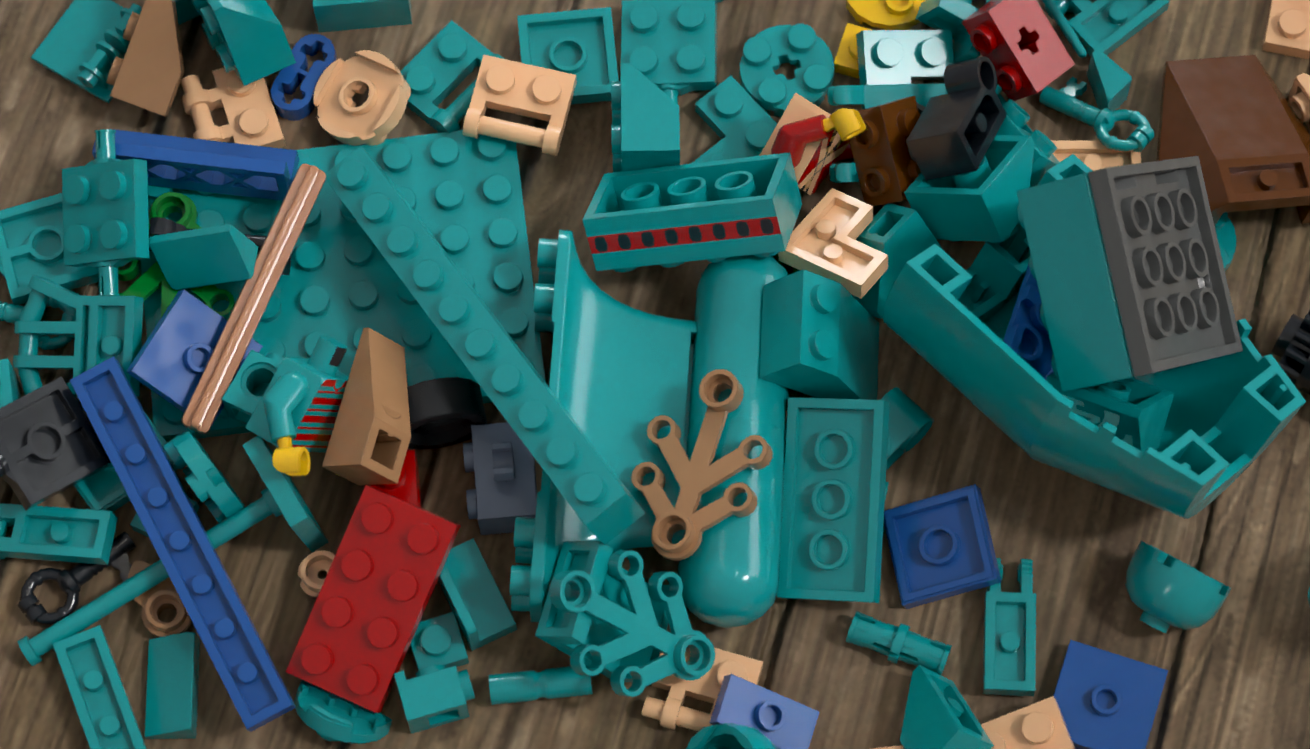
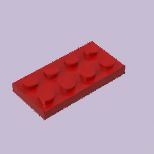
M365 485L286 669V673L375 713H380L395 681L394 673L399 672L461 525L373 486Z

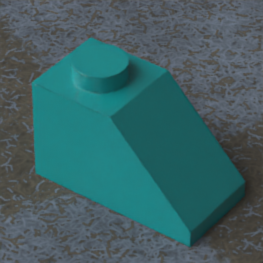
M918 665L912 672L900 742L905 749H992L993 743L954 682Z

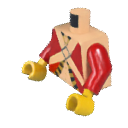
M795 93L760 156L790 152L798 187L811 196L829 173L831 164L836 163V161L854 158L849 139L864 132L866 125L860 113L855 109L841 108L829 114Z

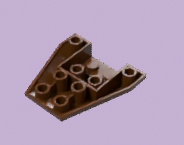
M1256 55L1166 61L1163 70L1156 161L1199 156L1214 226L1223 212L1294 206L1297 207L1301 224L1310 223V134Z

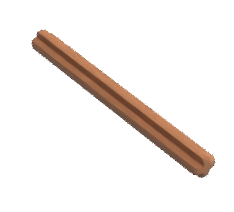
M304 163L299 166L256 258L254 274L251 279L246 280L183 414L182 424L195 432L203 434L209 432L221 407L222 397L234 379L324 185L326 174L316 166Z

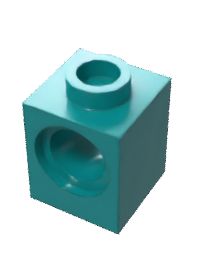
M251 349L222 397L228 417L247 425L262 396L253 395L252 391L259 384L270 383L285 358L271 352L264 356Z

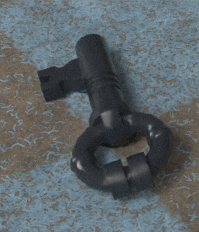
M124 531L113 539L108 565L79 563L71 570L46 568L31 573L21 588L20 602L17 606L23 613H26L25 616L31 624L35 622L46 625L57 623L75 611L79 602L81 586L92 579L94 575H98V572H102L104 568L106 569L111 565L115 570L120 571L119 577L123 582L127 580L132 566L129 563L127 553L136 548V545ZM46 580L57 581L60 589L67 594L63 607H59L55 612L47 613V610L42 604H39L40 601L33 593L35 588Z

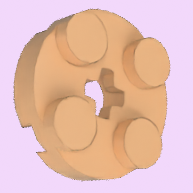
M370 50L357 51L355 53L358 56L351 57L346 61H343L341 58L337 59L320 76L313 94L314 105L318 107L319 118L317 119L322 128L341 143L355 146L362 144L370 146L379 145L385 141L387 134L394 129L402 118L407 101L411 95V88L404 80L401 71L386 56ZM366 89H369L367 101L363 105L356 107L357 104L352 100L353 96L356 93L363 94Z

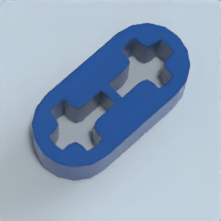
M310 34L302 37L292 49L296 63L281 69L273 82L271 98L274 109L279 116L286 120H301L314 110L313 94L316 84L325 69L337 60L334 45L324 35ZM318 51H321L324 62L316 60L307 72L308 62L306 55L315 56ZM302 83L300 85L302 100L293 99L290 104H287L284 93L292 95L299 84Z

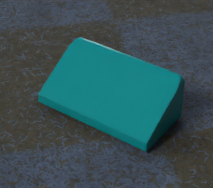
M231 224L155 235L149 239V246L168 284L174 290L249 280L254 274L258 246Z
M183 632L149 639L145 739H196L200 640L196 632Z

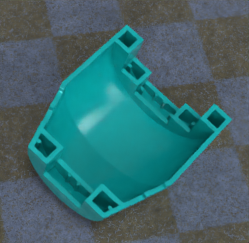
M1072 154L1047 170L1038 185L1088 173L1092 170ZM1020 222L1003 242H985L972 265L966 270L936 243L906 262L891 288L883 310L884 323L1032 459L1185 519L1196 515L1226 490L1270 445L1306 402L1272 354L1264 357L1261 356L1248 338L1252 327L1246 319L1236 321L1243 351L1131 377L1174 393L1157 450L1149 446L1142 452L1114 436L1117 427L1105 421L1098 427L1072 412L1071 409L1074 402L1059 393L1002 341L1029 263L1030 249L1026 231L1022 228Z

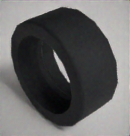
M460 377L437 378L407 387L411 439L408 446L410 449H438L456 445L472 438L471 425L487 424L480 385L471 379Z

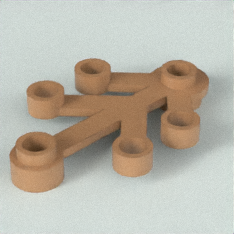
M724 369L709 372L700 383L699 395L708 407L690 460L679 441L681 438L680 427L671 417L660 415L653 418L648 424L647 435L649 439L661 449L681 487L675 508L663 489L666 478L657 465L652 462L640 463L634 468L631 475L633 485L645 495L657 519L652 530L653 546L661 556L669 560L678 561L690 557L701 544L702 532L732 514L737 517H746L753 513L758 503L757 496L747 484L742 482L731 484L725 490L723 497L699 510L697 508L702 494L747 467L754 470L765 468L773 457L772 448L761 436L751 435L740 443L739 448L712 463L728 413L739 407L744 396L742 384L731 372ZM726 389L732 390L731 395L726 400L718 402V396L722 391ZM664 426H670L669 435L663 439H658L657 434L659 430ZM753 447H763L762 453L758 458L749 459V452ZM650 472H655L654 481L647 486H642L643 477ZM747 493V500L743 505L733 506V501L738 494ZM678 530H685L686 534L683 539L673 544L672 537L674 533Z

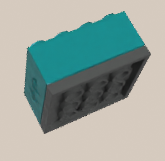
M1199 156L1107 167L1016 191L1019 201L1018 219L1022 228L1026 231L1030 249L1029 268L1032 276L1037 280L1042 302L1040 316L1044 327L1048 330L1052 346V369L1060 382L1062 392L1150 374L1243 351Z

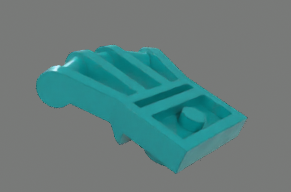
M32 275L28 287L32 288L20 320L15 321L14 334L19 335L18 355L13 356V368L18 371L24 394L27 395L43 386L38 370L71 369L73 370L74 378L114 356L120 363L135 395L139 396L140 382L126 371L141 350L144 298L138 296H82L51 280ZM50 297L76 309L75 321H41ZM75 335L74 356L38 355L39 336ZM66 383L74 397H78L71 383Z

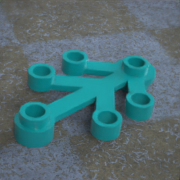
M634 550L615 551L610 556L608 562V570L611 576L623 582L631 611L597 594L593 579L584 571H561L555 575L549 585V597L553 605L560 611H584L624 632V634L599 645L585 644L575 647L570 656V664L577 674L596 676L603 671L606 665L648 646L664 654L640 667L621 665L612 672L610 683L613 691L620 696L628 697L640 695L646 686L672 674L681 680H697L712 668L715 661V649L712 642L702 632L693 630L682 597L683 582L681 577L675 572H656L650 577L647 590L642 574L644 562L641 555ZM625 557L630 562V569L626 574L622 570V562ZM664 579H667L669 582V591L666 595L662 592V582ZM566 583L571 587V594L567 600L564 594ZM649 595L653 600L663 602L671 633L658 626ZM688 647L690 650V658L686 662L685 651ZM587 652H590L592 664L587 669L584 664V657ZM630 673L632 685L629 689H626L624 680L625 676Z

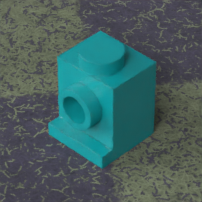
M442 664L431 665L416 672L415 678L406 680L404 670L394 673L411 734L470 717L466 701L475 699L467 669L457 672L456 666L445 669V665Z

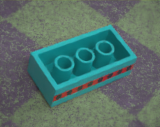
M789 152L604 173L582 220L596 271L613 269L616 272L622 273L632 271L641 266L660 264L662 267L670 268L688 261L707 260L712 263L723 262L729 257L755 255L756 257L765 258L786 251L802 206V200Z

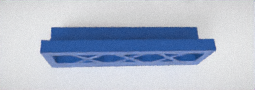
M116 130L115 133L116 159L147 160L148 185L283 201L295 177L299 163L297 150ZM94 142L92 150L94 159H96V142Z

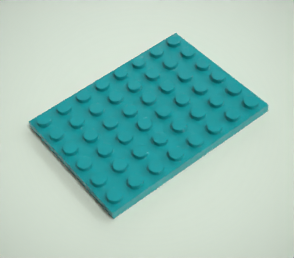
M463 130L452 131L450 134L442 132L385 139L383 143L372 146L366 144L357 146L341 144L297 150L299 156L298 168L303 163L316 166L326 174L358 147L362 146L384 170L545 381L540 333L535 332V313L533 312L534 284L516 142L480 134L476 139L463 136ZM325 180L292 251L290 276L281 275L252 339L263 346L259 353L267 356L271 352L283 358H310L320 335L327 336L339 341L348 348L338 371L349 376L363 328L369 327L405 348L407 387L422 381L447 377L466 378L478 383ZM148 185V213L157 197L167 192H177L188 196L193 201L198 213L196 223L201 228L231 224L242 234L267 236L283 202L280 200ZM171 213L166 219L177 222L181 219L182 215L180 213ZM149 251V259H141L142 274L157 261L152 251ZM246 280L215 284L218 289L229 291L236 303ZM161 286L144 301L147 339L161 319ZM188 288L185 289L187 292H189V293L192 294L194 297H196L198 300H200V299H199L196 295H194ZM226 300L217 301L212 309L218 312L224 311L228 308L229 302ZM270 383L259 384L254 388L252 394L263 396ZM480 386L483 404L493 403ZM151 390L153 423L168 443L189 428L182 424L184 413ZM225 407L206 434L189 429L196 439L251 432L245 428L246 425L228 417Z

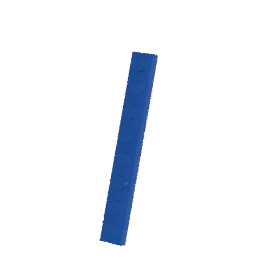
M113 356L70 379L71 385L246 729L252 732L296 708L118 360Z

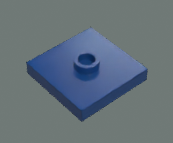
M185 289L178 291L126 372L184 413L227 320ZM253 339L251 340L237 372L251 349L259 353L263 347ZM223 402L214 419V422L216 421L217 417L224 408Z
M976 484L884 511V525L901 604L906 609L1002 582L981 489Z
M1070 640L1053 696L1057 700L1075 749H1146L1168 670Z

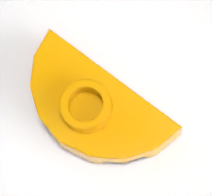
M847 0L846 9L860 24L865 22L872 27L884 30H908L921 22L916 19L921 3L925 0Z

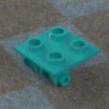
M74 0L31 56V59L109 104L113 99L110 95L114 86L106 82L111 66L116 56L124 59L130 41L123 39L125 28L132 12L140 14L142 7L132 4L128 9L112 0Z

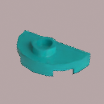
M301 680L295 696L294 704L297 715L307 726L315 730L325 740L362 744L378 741L389 733L392 723L390 717L368 710L304 680Z

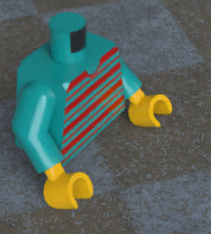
M320 335L310 358L286 357L281 362L245 427L247 430L278 447L273 453V466L279 472L286 473L289 476H302L309 473L311 465L309 452L326 453L349 376L338 371V368L348 348L330 337Z

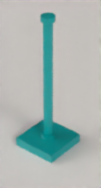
M256 436L243 444V448L267 488L261 491L263 497L206 531L215 549L272 514L276 518L283 514L292 530L311 552L327 544L329 541L291 477L286 473L279 472L273 466L272 458L274 452L263 438ZM158 560L31 639L26 635L19 639L17 643L28 662L35 666L42 661L41 656L54 648L52 643L76 635L169 578V575L161 560Z

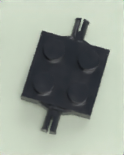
M62 376L0 408V477L11 486L26 511L107 468L111 464L81 402L74 397Z

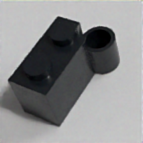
M978 57L948 64L944 71V83L948 94L930 98L907 138L906 143L909 155L917 163L926 181L977 171L1007 116L995 92L997 75L995 67L989 58Z

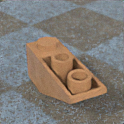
M145 0L141 13L132 12L123 35V39L130 41L124 59L117 56L114 59L106 83L114 86L110 96L162 116H168L185 72L175 0Z
M367 327L363 328L322 467L358 486L397 484L411 439L405 348Z

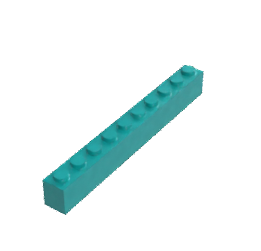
M362 146L358 147L326 173V181L585 526L606 545L643 516L645 512L384 170Z

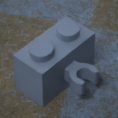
M508 422L471 425L472 442L463 443L465 473H475L476 489L466 490L469 520L478 519L481 535L513 533L516 517L535 518L537 484L535 459Z

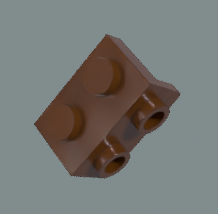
M915 95L857 110L866 125V130L849 139L864 202L871 206L907 200L904 192L921 174L917 163L909 155L906 143L907 138L921 116L918 111Z

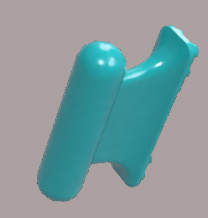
M560 229L558 239L539 238L537 256L539 277L538 283H535L533 312L535 313V332L553 333L549 388L645 512L643 516L606 544L613 548L612 553L618 550L654 547L652 543V530L657 519L645 495L633 485L631 480L632 472L637 465L643 462H652L660 468L666 478L663 489L674 508L681 490L661 449L647 435V427L650 421L660 415L671 417L680 427L681 438L679 441L690 460L708 407L699 395V386L702 379L711 371L724 369L731 372L742 384L744 390L743 400L736 410L728 413L712 463L739 448L740 443L751 435H758L766 440L773 451L772 460L763 469L754 470L747 467L701 495L697 510L723 497L727 487L737 482L747 484L755 492L758 499L757 507L753 513L746 517H737L732 514L702 532L701 544L696 552L686 559L679 560L678 575L683 582L682 597L685 605L702 622L724 629L749 625L762 617L774 604L779 588L789 388L760 378L763 286L788 276L786 269L772 256L760 258L755 255L729 257L723 262H711L701 274L696 289L695 319H675L634 309L602 291L589 278L580 262L573 231ZM726 389L722 391L718 396V402L726 400L731 395L732 390ZM662 427L657 434V438L663 439L667 437L671 427ZM753 447L749 452V459L758 458L762 453L763 447ZM543 469L541 491L537 492L535 518L516 517L515 563L531 564V566L512 565L510 575L511 611L530 612L531 622L536 623L540 621L563 542L600 541L585 526ZM650 472L643 477L642 486H647L654 481L655 472ZM747 493L738 494L733 501V506L743 505L747 500ZM678 530L674 533L672 537L673 544L683 539L686 534L685 530Z

